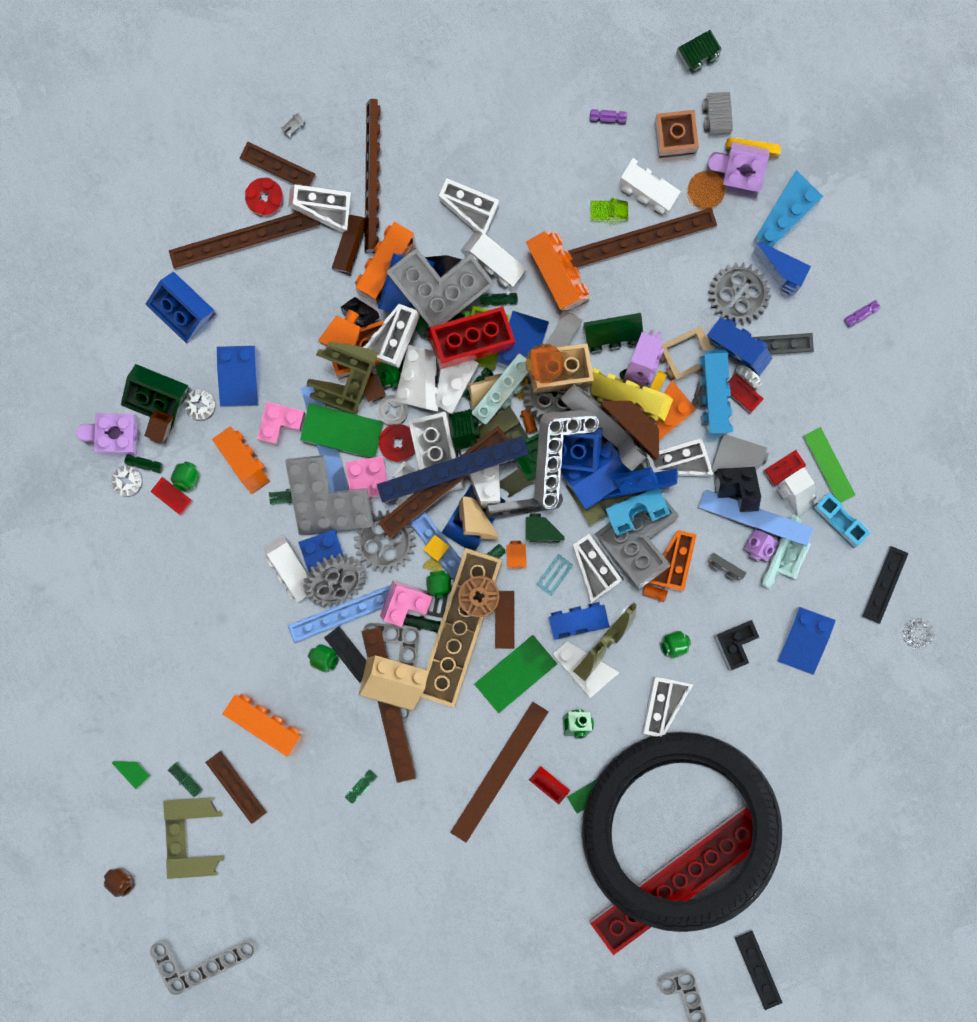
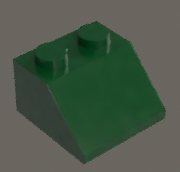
M531 513L529 517L525 518V543L564 542L565 537L546 517H541L539 513Z

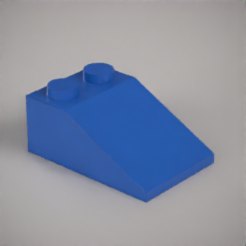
M760 241L753 251L777 283L783 286L782 289L784 291L797 293L811 268L810 265Z
M512 311L509 324L515 344L512 349L499 352L496 361L497 366L508 368L518 354H521L530 361V351L539 350L542 347L549 321Z
M256 346L217 347L220 407L258 405Z
M471 484L464 497L477 500ZM500 497V503H505L506 500ZM458 505L441 533L465 548L476 550L483 539H480V535L463 534V522L460 520ZM488 518L491 524L495 518Z
M797 607L777 662L814 675L836 620L805 608Z

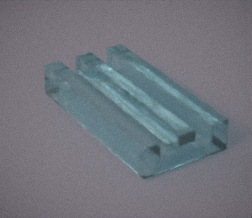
M558 554L536 586L552 596L573 567V564ZM561 560V564L558 566V568L553 573L551 578L548 580L546 585H542V582L547 577V575L552 570L557 561ZM565 564L568 565L564 573L561 575L559 580L556 582V584L550 591L548 587L550 586L552 581L555 579V577L560 572L562 567Z

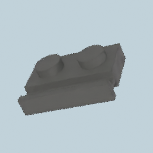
M712 553L707 560L711 563L710 566L718 571H725L727 576L735 581L737 579L742 580L747 573L715 553Z

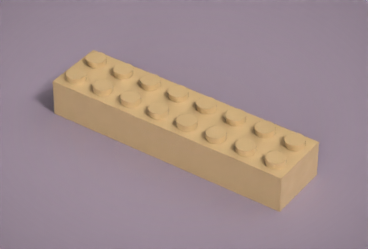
M465 548L426 670L429 672L425 690L421 695L422 698L455 708L484 618L471 616L462 609L458 598L459 590L462 584L472 576L483 575L495 582L502 559ZM476 591V595L473 596L474 600L478 599L481 602L484 593L480 594L479 591Z

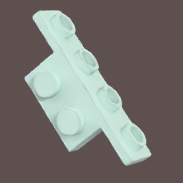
M518 354L475 407L472 414L484 424H488L498 410L507 409L512 403L510 399L513 395H518L524 388L522 384L525 381L523 379L530 371V361L521 354Z
M792 515L791 520L801 523V519ZM781 537L777 552L771 558L769 570L763 576L762 585L772 590L779 573L796 579L811 544L809 543L808 546H804Z

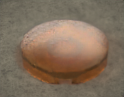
M702 171L695 174L688 185L689 199L699 208H714L722 202L725 195L723 179L712 171Z
M540 344L529 351L526 358V369L534 380L541 383H549L561 375L564 369V358L556 347L550 344Z

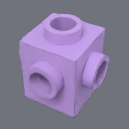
M755 529L744 549L750 553L749 557L758 562L760 559L768 562L779 542L769 534Z

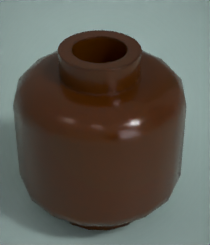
M121 868L110 869L104 875V887L114 897H124L131 891L133 887L132 878Z

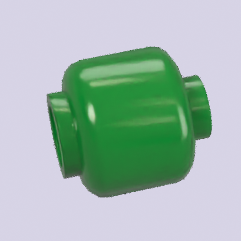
M185 461L175 466L170 479L173 487L181 491H187L194 487L199 473L195 469L194 464Z
M445 570L430 572V575L426 577L427 592L429 595H434L435 599L446 598V594L451 592V577L448 573H445Z
M682 631L666 634L663 637V641H661L663 653L670 658H677L687 654L691 645L689 636L685 635Z
M323 644L311 648L308 654L311 667L322 672L333 670L338 662L336 651Z

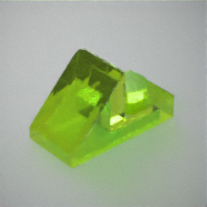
M610 198V201H590V221H628V201Z

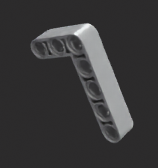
M573 384L561 396L562 401L573 411L586 410L598 418V428H602V435L618 448L620 459L628 469L633 471L647 457L645 451L600 407L601 404L580 386Z
M586 410L546 413L540 419L534 496L535 500L546 509H553L559 501L563 435L591 433L598 428V418Z
M368 623L365 625L363 631L367 630L370 626L381 627L384 642L400 644L398 662L416 667L419 633L415 628L381 623ZM390 628L395 629L397 632L394 639H388L386 636V631ZM412 630L415 632L416 638L413 641L405 639L407 631ZM405 650L413 651L414 656L409 661L403 658ZM406 709L407 715L402 718V721L409 718L411 710Z
M244 940L182 972L167 942L157 941L150 948V955L168 991L172 995L182 994L246 961L256 952V944L251 940ZM245 944L250 945L252 948L251 954H244L242 946ZM157 945H161L164 948L163 955H158L155 952ZM225 954H232L234 962L227 963L224 958ZM210 962L215 963L217 966L216 972H210L207 969V964ZM165 963L172 964L173 971L171 973L164 970ZM192 971L199 974L198 981L191 980L190 973ZM177 980L181 982V990H175L173 988V981Z

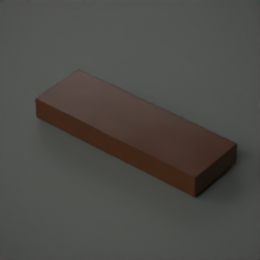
M355 215L348 216L347 231L342 234L332 269L350 272L367 220L366 218Z
M499 591L500 598L495 608V649H514V591Z

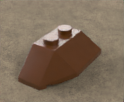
M603 401L600 407L655 461L659 457V428L657 427L658 423L651 416L648 418L643 413L644 409L638 403L634 404L632 401Z

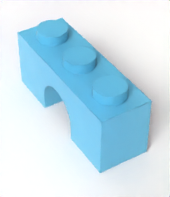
M660 488L647 490L645 493L632 496L628 500L615 503L606 508L611 525L617 536L635 529L633 518L639 512L649 513L652 521L671 514Z
M829 492L813 508L854 548L859 546L871 532L858 519L850 516L842 507L843 505Z

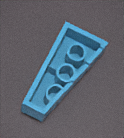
M797 170L756 235L754 241L757 244L760 241L774 247L823 198V195Z
M726 349L703 350L702 356H699L700 368H703V375H700L701 387H704V394H701V403L705 405V412L702 413V422L706 424L710 434L733 432V425L729 422V417L732 416L730 401H728V398L731 396L730 385L727 383V379H729L728 352Z

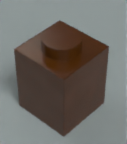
M370 373L364 389V394L369 404L386 396L378 375H373V373Z
M156 409L150 416L144 436L150 438L153 442L163 443L168 437L174 416Z

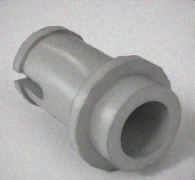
M298 113L296 115L293 114V118L281 127L284 132L291 127L286 132L288 137L300 126H304L305 120Z

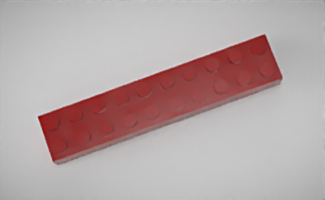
M745 806L640 883L638 887L663 899L675 901L689 900L748 856L753 836L752 816L749 809ZM613 904L589 921L613 955L651 928L627 916Z

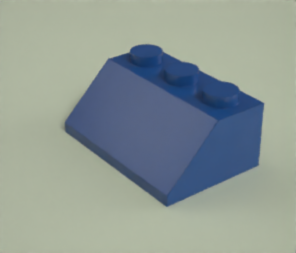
M393 253L389 268L407 254ZM426 259L433 267L435 262ZM387 274L378 308L392 312L398 304L416 310Z
M174 271L159 281L145 303L185 343L207 323L215 311Z
M597 428L591 433L563 435L561 469L597 472L602 447V428Z
M609 441L601 447L597 472L567 469L562 472V476L567 486L584 509L587 510L619 489L614 480L615 474L629 472V469L622 463L619 453Z

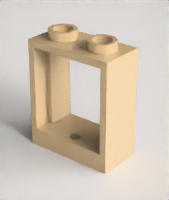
M701 326L661 345L664 351L660 360L661 362L665 361L668 367L666 368L667 375L670 379L673 378L675 382L703 368H700V364L678 373L667 348L695 336L702 351L713 350Z

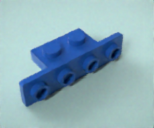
M652 467L615 474L614 480L619 489L605 497V499L676 485L678 470L674 468L654 473Z

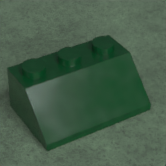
M641 313L584 322L582 329L585 344H588V350H591V353L603 351L602 348L605 347L618 349L621 348L622 344L628 343L629 346L637 345L643 332Z
M135 364L127 376L121 405L149 417L157 409L174 416L171 425L174 426L185 401L189 385Z

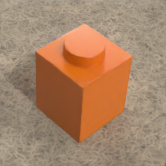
M510 541V544L506 545L507 569L526 568V544H522L521 541Z

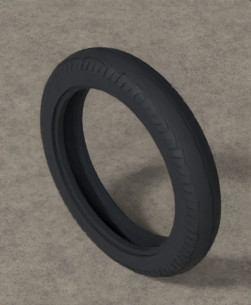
M690 732L665 733L661 737L652 736L635 743L617 755L606 766L593 785L586 802L582 822V842L586 862L596 884L609 901L620 911L632 919L653 928L673 932H691L712 928L731 920L746 910L760 896L772 878L779 860L782 845V820L779 805L770 783L763 772L748 756L734 746L711 736ZM673 763L702 765L726 777L740 791L752 816L753 836L751 848L738 874L717 892L695 900L675 901L663 899L638 887L621 869L612 843L614 814L626 790L645 773Z

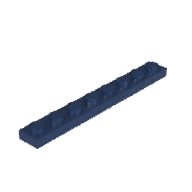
M520 436L376 485L381 501L385 503L530 455L524 436Z

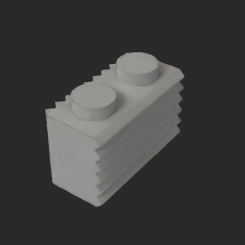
M730 92L707 93L706 99H703V110H707L704 125L705 129L709 130V134L732 132Z

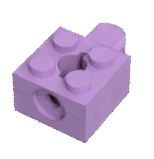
M732 142L729 154L713 152L709 157L708 165L712 171L724 173L723 185L761 192L769 159V149Z
M652 329L649 334L641 333L625 373L624 383L629 380L638 384L640 389L646 386V383L651 384L664 348H661L663 340L660 339L662 333L658 332L656 337L653 336L655 330Z
M95 413V424L79 425L76 434L82 442L94 443V452L97 454L136 455L137 416L135 414Z

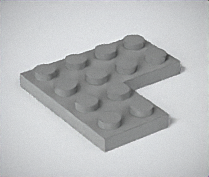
M415 247L386 271L430 327L448 322L495 284L471 253L440 277L418 248Z
M324 455L291 458L285 461L299 535L328 532L334 529L339 531L374 526L368 488L331 492Z
M666 499L665 501L671 513L667 516L652 521L649 513L639 512L633 518L635 529L617 536L610 522L595 533L599 541L639 589L670 567L666 558L650 541V538L679 517L678 513Z

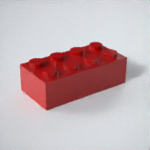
M503 306L430 327L428 332L440 369L509 350L515 344V339Z

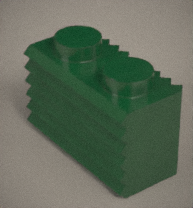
M710 29L679 46L677 54L687 71L691 69L695 71L703 66V62L707 60L712 62L717 59L722 48Z
M468 409V411L461 410V412H454L453 414L450 413L451 435L455 450L475 445L478 442L477 439L480 438L478 419L473 416L471 409Z

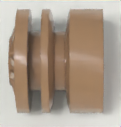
M483 575L468 578L460 587L458 594L459 604L462 609L474 617H484L492 613L497 607L500 598L496 583ZM476 591H479L480 594L484 593L481 602L473 598L476 595Z

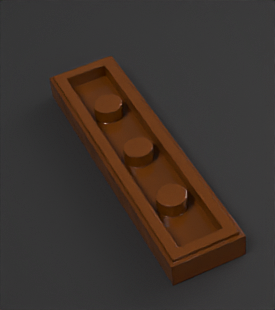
M248 141L239 158L292 185L311 187L316 176L315 173Z
M219 751L205 762L251 824L267 813L266 809L222 751Z

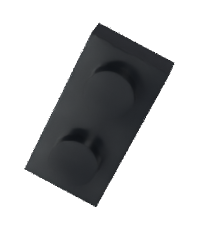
M356 297L341 306L342 313L345 315L348 310L358 313L359 316L356 322L363 327H367L379 318L378 311Z

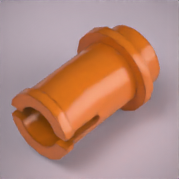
M522 410L520 417H523L526 433L537 431L534 415L530 416V410Z
M646 584L643 596L657 599L659 602H665L668 591L664 587L661 589Z

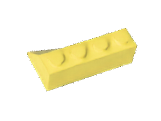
M592 369L594 381L591 384V394L597 398V402L602 403L605 400L632 401L634 404L638 403L644 409L643 413L648 418L651 416L656 422L658 419L665 421L673 401L667 394L645 386L640 389V386L634 382L627 380L623 383V380L615 375L608 373L606 377L600 370Z

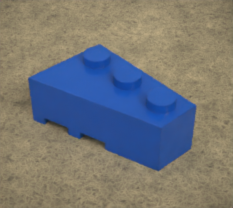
M720 317L707 334L712 343L720 349H726L729 355L731 354L740 360L742 365L751 367L758 376L761 375L773 359L764 341L759 338L755 340L751 337L752 334L744 328L742 330L738 329L736 323L729 318L725 320Z
M599 602L588 604L589 608L581 609V606L570 608L568 613H562V611L551 613V616L548 617L552 639L557 640L609 628L605 605H600Z

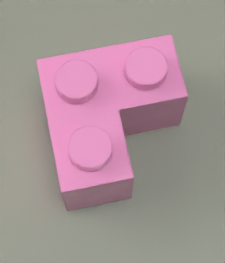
M266 402L257 439L261 442L278 446L282 427L301 432L305 412Z
M393 580L380 617L384 622L402 627L408 609L427 614L433 596L429 595L426 590Z

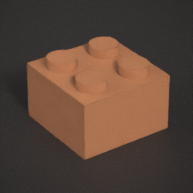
M695 110L656 114L655 124L659 156L698 151L699 144Z

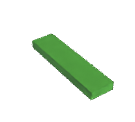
M820 427L804 435L803 437L833 496L840 503L855 496L822 428Z

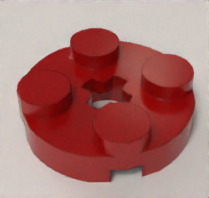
M258 178L252 181L246 188L245 201L253 213L271 216L280 209L283 201V192L279 184L271 178ZM263 192L265 194H269V196L267 197L268 200L266 202L264 200H259V198L261 197V193Z
M392 424L381 432L379 448L386 459L399 463L413 456L415 449L408 426ZM395 438L403 440L401 448L398 446L396 448L393 447V440Z

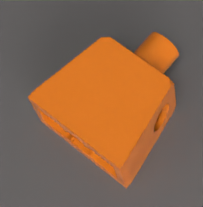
M348 310L344 319L335 316L319 338V344L327 347L329 342L357 346L361 327L355 325L359 314Z

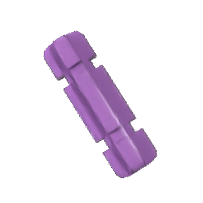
M591 109L590 120L598 121L600 119V121L616 122L617 120L620 123H625L627 112L619 111V113H616V111L612 110L598 111V109Z
M874 300L869 305L855 311L853 315L847 316L845 322L851 327L857 323L856 321L863 320L881 307Z

